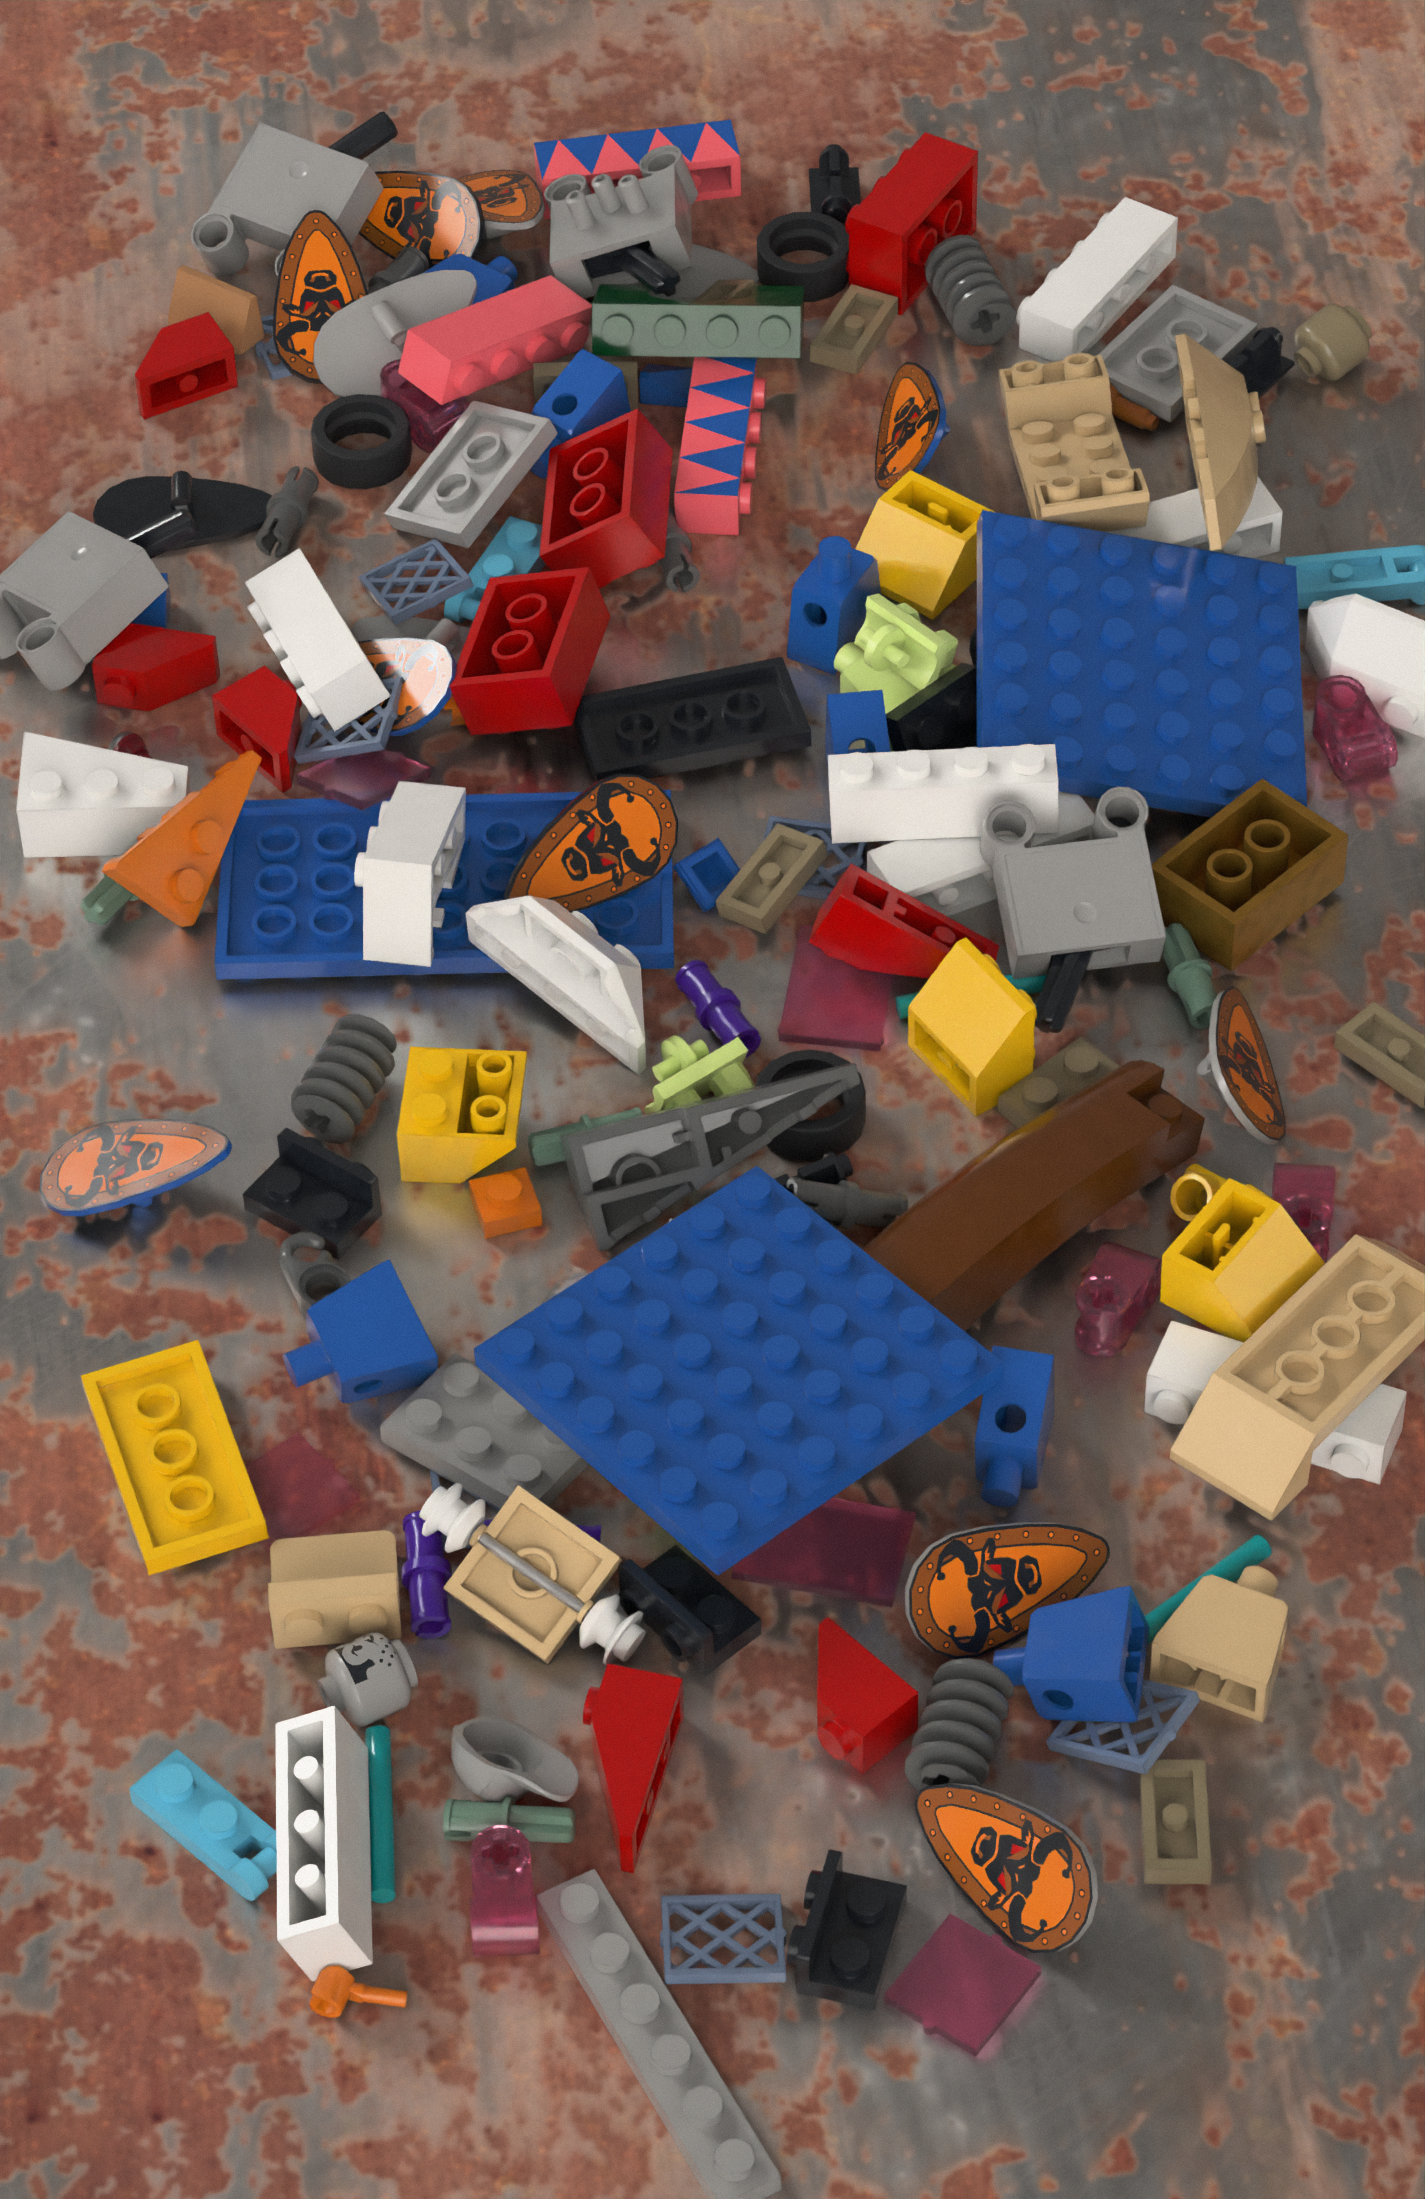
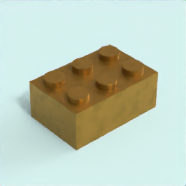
M1262 778L1151 864L1163 924L1168 928L1170 924L1180 923L1183 928L1189 931L1197 949L1232 971L1344 882L1349 834Z

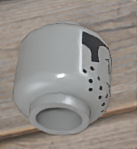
M378 1632L368 1633L330 1650L325 1658L326 1677L317 1680L326 1708L335 1706L351 1724L358 1727L370 1725L404 1710L411 1699V1688L418 1686L415 1668L403 1643L399 1639L390 1641L385 1635Z

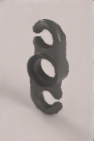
M299 1232L290 1235L282 1242L278 1257L281 1270L296 1299L298 1310L305 1318L306 1311L311 1305L318 1302L307 1294L311 1286L318 1283H330L339 1289L351 1281L346 1270L334 1263L332 1254L327 1250H322L317 1260L313 1262L300 1261L293 1256L294 1252L301 1247H311L315 1250L324 1248L326 1244L324 1238L313 1232Z

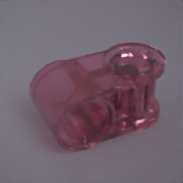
M401 359L391 361L382 368L380 373L381 397L394 401L405 410L410 422L411 440L424 452L432 453L470 404L463 396L440 405L398 373Z
M1335 675L1323 679L1316 691L1312 733L1327 756L1332 771L1338 780H1349L1353 778L1354 772L1379 765L1384 769L1396 766L1398 751L1394 734L1387 722L1381 718L1367 695L1364 686L1350 676Z
M1274 1163L1272 1181L1273 1200L1283 1206L1326 1263L1329 1253V1230L1334 1210L1335 1166Z
M1108 1240L1101 1245L1090 1270L1077 1287L1075 1294L1076 1306L1081 1315L1075 1325L1074 1337L1076 1344L1082 1351L1099 1357L1112 1356L1120 1352L1127 1345L1129 1338L1143 1315L1152 1307L1160 1292L1161 1258Z
M495 1825L488 1827L476 1836L471 1847L473 1898H470L473 1958L540 1954L537 1896L533 1894L531 1851L528 1839L520 1830L512 1826ZM499 1866H508L505 1868H496Z

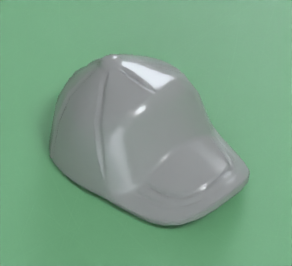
M480 1716L453 1727L451 1758L454 1769L461 1782L471 1792L480 1796L486 1802H503L506 1796H513L516 1802L529 1791L558 1802H565L574 1795L578 1788L579 1774L574 1763L563 1753L551 1747L537 1734L513 1720Z

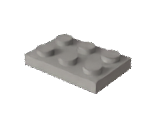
M1171 285L1097 355H1102L1109 375V381L1122 394L1123 398L1152 411V414L1171 422L1184 410L1175 335H1188L1228 364L1253 340V335L1258 330V323L1180 287Z
M473 400L384 515L394 529L431 539L436 538L442 542L469 548L558 433L548 418Z
M456 1352L380 1425L382 1443L453 1483L462 1484L464 1489L500 1509L518 1485L549 1506L589 1465V1463L481 1371L474 1362Z

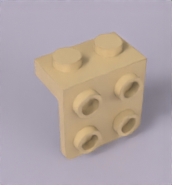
M380 1530L283 1538L272 1543L270 1547L271 1583H268V1600L275 1649L348 1643L371 1632L381 1633L388 1639L402 1638L396 1538L392 1532Z

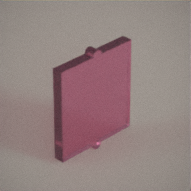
M385 749L331 758L297 774V784L324 795L326 800L335 799L357 809L364 810L391 797L399 781L420 783L430 778L431 767L404 757L402 752L393 753Z
M299 1432L245 1466L263 1513L269 1535L268 1539L258 1543L269 1554L270 1547L274 1541L283 1538L305 1537L360 1501L359 1493L336 1471L335 1461L332 1458L324 1459Z
M950 1913L884 1994V2002L923 2025V2032L926 2035L936 2033L976 2057L1040 1977L1042 1967L1003 1945L1000 1935L988 1936Z

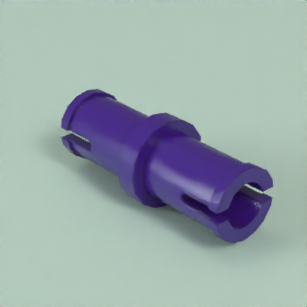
M694 960L685 964L677 972L675 982L679 990L687 996L696 1008L695 1017L705 1030L713 1031L723 1045L739 1037L748 1049L746 1057H749L758 1049L761 1037L758 1030L750 1024L740 1011V1000L732 990L723 988L705 962Z
M419 1510L406 1515L403 1519L402 1525L405 1532L407 1562L402 1566L401 1574L402 1584L405 1588L409 1589L411 1632H415L417 1637L430 1639L441 1637L451 1630L448 1597L443 1587L451 1578L452 1569L449 1561L444 1558L442 1533L438 1530L428 1537L422 1535L425 1521L419 1517L421 1511Z

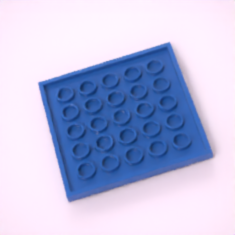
M982 510L977 522V748L1020 746L1024 744H1055L1059 792L1101 798L1109 789L1129 787L1138 791L1145 798L1148 807L1213 817L1263 778L1307 807L1296 566Z
M757 1165L474 1348L475 1365L717 1576L1004 1380V1362Z

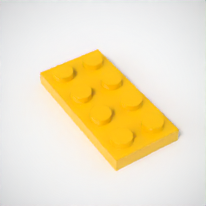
M199 1340L81 1375L85 1395L149 1576L269 1538L263 1513Z

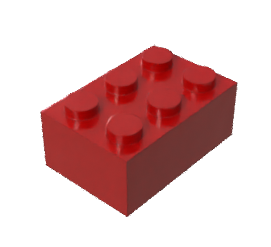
M925 132L910 149L906 148L902 152L898 163L886 176H881L876 181L869 195L860 205H854L847 216L845 231L849 234V254L846 262V272L849 274V287L853 284L898 297V315L902 316L929 285L925 277V263L932 250L947 238L956 235L972 236L976 232L977 150Z
M638 408L549 450L539 556L552 571L590 567L598 588H603L613 580L637 569L650 567L665 557L673 450Z
M590 567L489 578L457 662L455 678L449 685L471 736L572 726L611 617Z

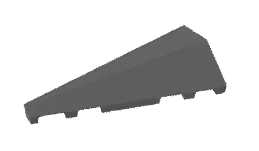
M848 1063L560 1135L573 1191L597 1250L610 1249L616 1245L618 1240L641 1225L651 1222L671 1205L691 1192L704 1187L772 1142L774 1137L797 1122L810 1117L817 1112L818 1108L847 1089L858 1085L860 1079L856 1064Z

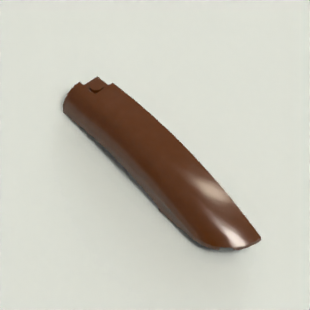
M1143 1060L1130 1061L1036 1116L990 1146L913 1204L863 1247L862 1250L962 1330L966 1331L1011 1287L1079 1230L1121 1200L1197 1154L1205 1118L1161 1088L1165 1069Z

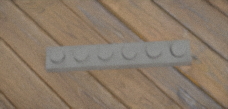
M592 1869L535 1895L536 1909L708 2199H764L781 2191L780 2173L596 1870Z

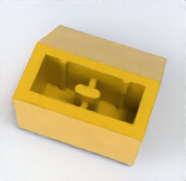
M910 470L878 499L855 549L870 554L877 560L881 594L899 603L905 602L919 613L933 620L977 579V522L982 510L995 511Z
M965 937L955 943L908 1006V1046L976 1117L997 1106L1000 1095L1033 1072V1060L1036 1057L1034 1031L1037 1010L1031 997L1024 990H1017L1001 973L996 961L988 954L983 955Z
M410 1046L397 1130L401 1181L461 1184L516 1148L527 1067V1051Z
M1229 1178L1163 1253L1160 1302L1228 1338L1245 1342L1325 1262L1280 1203Z

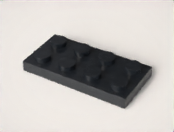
M783 657L584 695L581 698L574 718V724L595 782L614 774H637L650 779L812 746L811 728Z

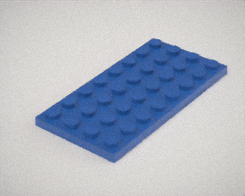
M663 790L671 799V790ZM582 792L466 795L465 841L452 889L442 888L435 908H444L445 916L441 928L433 927L434 957L431 967L363 960V887L355 886V863L358 853H366L370 827H378L379 813L382 802L390 801L391 797L245 800L221 858L214 963L216 980L508 972L469 941L466 912L473 905L503 900L510 876L523 853L542 830ZM672 856L669 864L654 879L622 896L578 911L594 924L598 935L613 947L619 944L627 948L637 958L641 969L674 968Z

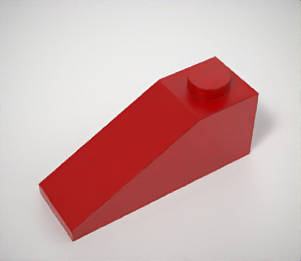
M852 863L819 909L809 939V943L820 948L829 957L842 960L858 970L928 979L955 943L965 937L983 955L988 954L995 961L1000 945Z
M608 1663L600 1688L591 1686L588 1690L583 1709V1724L591 1726L593 1755L621 1871L634 1874L684 1718L683 1678Z

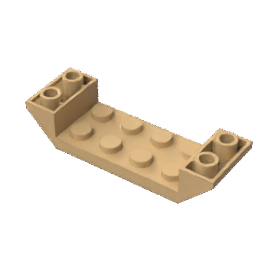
M1076 353L1065 357L1062 361L1042 364L1037 361H1022L1014 364L1011 368L1000 369L999 380L1010 447L1032 519L1103 532L1146 526L1150 504L1149 490L1141 468L1131 469L1112 415L1110 381L1102 355L1092 356L1087 353Z
M1355 1234L1213 1372L1170 1450V1459L1272 1521L1308 1485L1313 1451L1425 1340V1266L1383 1241Z

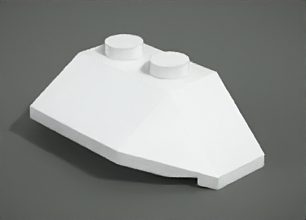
M1358 594L1335 597L1325 602L1323 600L1313 601L1308 608L1305 649L1327 699L1425 738V621Z
M524 896L473 905L466 912L468 939L472 944L637 1075H640L647 1068L641 966L637 958L627 948L619 944L613 947L598 935L596 927L585 915L578 911L570 913L554 900Z

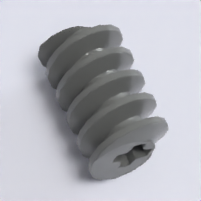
M956 235L939 243L927 258L925 277L958 339L973 346L991 345L1002 339L1011 330L1016 320V309L1010 305L1011 300L985 252H983L979 241L970 235Z
M347 1014L338 1019L331 1034L326 1038L321 1050L317 1052L311 1066L307 1068L301 1082L297 1084L291 1095L292 1112L306 1130L317 1138L329 1143L343 1144L350 1141L355 1132L354 1126L361 1123L365 1116V1110L370 1108L375 1100V1094L382 1089L385 1077L390 1076L395 1067L394 1057L391 1054L397 1046L395 1035L385 1025L364 1015Z
M964 1658L944 1663L935 1672L932 1689L926 1698V1708L919 1718V1729L912 1739V1750L905 1760L906 1776L918 1791L926 1786L948 1783L982 1787L981 1784L987 1779L989 1774L988 1763L994 1758L996 1753L995 1742L1002 1734L1001 1722L1009 1713L1007 1699L1014 1696V1686L1010 1678L998 1667L983 1660Z

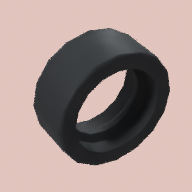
M792 212L770 221L763 226L757 237V272L760 283L763 286H805L804 302H817L833 297L844 289L849 282V274L846 272V262L849 254V234L846 233L845 226L831 216L815 212ZM799 250H812L829 256L825 260L807 264H797L780 258L784 254Z
M355 394L346 396L325 405L313 418L311 428L313 460L318 472L330 483L349 489L379 487L400 477L410 465L412 455L410 422L405 410L392 400L377 395ZM359 433L377 434L389 439L377 447L365 450H350L335 445L337 441L346 436Z
M808 1049L789 1052L772 1060L758 1075L755 1087L850 1062L826 1051ZM858 1072L860 1079L858 1085L847 1089L836 1097L844 1104L839 1112L824 1119L799 1121L774 1137L767 1146L789 1159L809 1162L823 1159L824 1154L833 1152L837 1156L849 1150L862 1135L866 1120V1090L861 1074Z

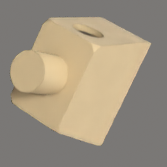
M1259 1566L1246 1567L1237 1583L1215 1575L1202 1577L1154 1637L1151 1648L1149 1680L1196 1691L1199 1699L1263 1723L1285 1646L1289 1606L1283 1600L1273 1597L1278 1588L1276 1577L1268 1570Z

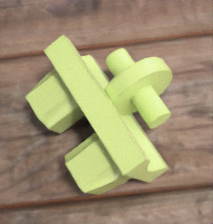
M879 593L867 596L865 603L867 610L866 619L854 641V644L864 650L863 658L865 664L875 671H884L890 668L920 690L937 680L941 669L952 665L958 646L957 638L944 629L937 632L932 631L921 623L918 611L905 602L895 605Z
M675 1035L664 1040L661 1043L663 1061L652 1067L655 1077L661 1083L654 1086L652 1090L654 1102L645 1107V1114L702 1100L700 1097L710 1091L715 1096H720L755 1087L750 1075L742 1065L748 1049L739 1037L710 1054L706 1043L701 1039L691 1045H688L685 1040Z

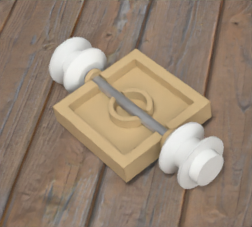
M456 1483L448 1490L440 1486L430 1495L419 1514V1517L425 1521L422 1535L428 1537L438 1530L446 1535L444 1550L447 1553L465 1548L467 1545L473 1547L443 1587L448 1594L546 1664H549L578 1623L581 1624L580 1647L585 1649L594 1643L602 1646L605 1649L603 1664H610L616 1658L626 1662L633 1655L646 1634V1630L639 1626L643 1613L637 1611L629 1617L624 1616L618 1611L620 1596L617 1594L601 1599L597 1603L594 1602L618 1569V1566L623 1562L618 1555L519 1485L489 1526L484 1524L485 1501L479 1499L470 1505L466 1504L460 1499L463 1488L462 1484Z

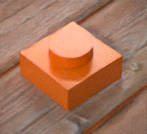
M526 1167L468 1180L470 1198L485 1239L543 1225L542 1209Z

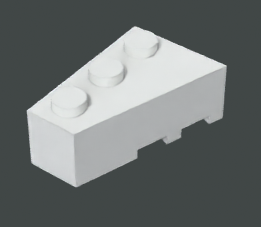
M24 732L16 808L24 858L123 855L138 842L136 838L147 828L156 827L164 814L191 793L188 766Z
M399 781L391 800L382 802L379 813L378 827H370L366 853L359 852L355 863V886L363 887V960L431 967L434 957L433 927L441 928L445 916L444 908H435L442 888L452 889L465 841L466 788Z

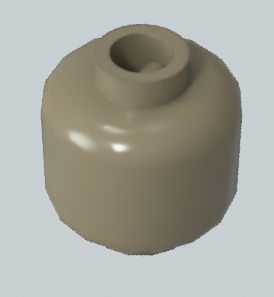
M1335 304L1325 305L1295 331L1294 342L1297 351L1294 353V359L1307 376L1314 378L1318 374L1326 380L1337 381L1369 355V339L1372 337L1370 326L1364 317L1349 305L1345 307Z

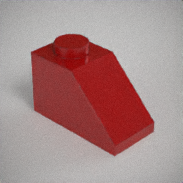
M209 312L160 329L135 373L139 411L142 418L145 420L238 387L234 347Z
M130 623L95 656L92 662L97 704L150 712L217 683L220 678L216 636Z
M264 665L212 695L216 734L239 755L253 750L261 756L262 759L257 771L284 793L292 788L297 761L293 756L302 733L300 719L302 700L296 692L297 689L290 681H282Z
M827 1617L819 1623L817 1736L823 1748L837 1760L845 1759L861 1774H864L918 1730V1691Z

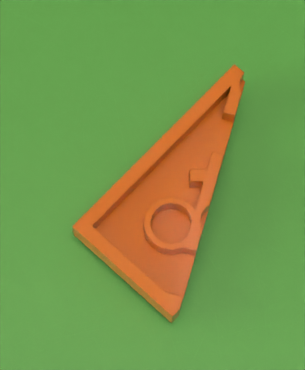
M251 750L241 754L237 760L227 762L214 773L216 777L200 791L188 794L162 816L160 823L156 827L147 828L136 838L138 842L122 856L112 858L105 863L101 872L179 927L195 925L262 757Z

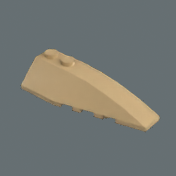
M1175 335L1187 434L1210 551L1221 550L1240 525L1251 504L1258 476L1256 443L1266 442L1262 410H1260L1258 393L1247 392L1243 374L1188 335Z

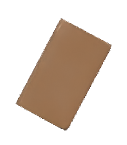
M185 265L177 269L168 313L169 325L209 312L233 345L235 355L245 353L265 338L256 295Z

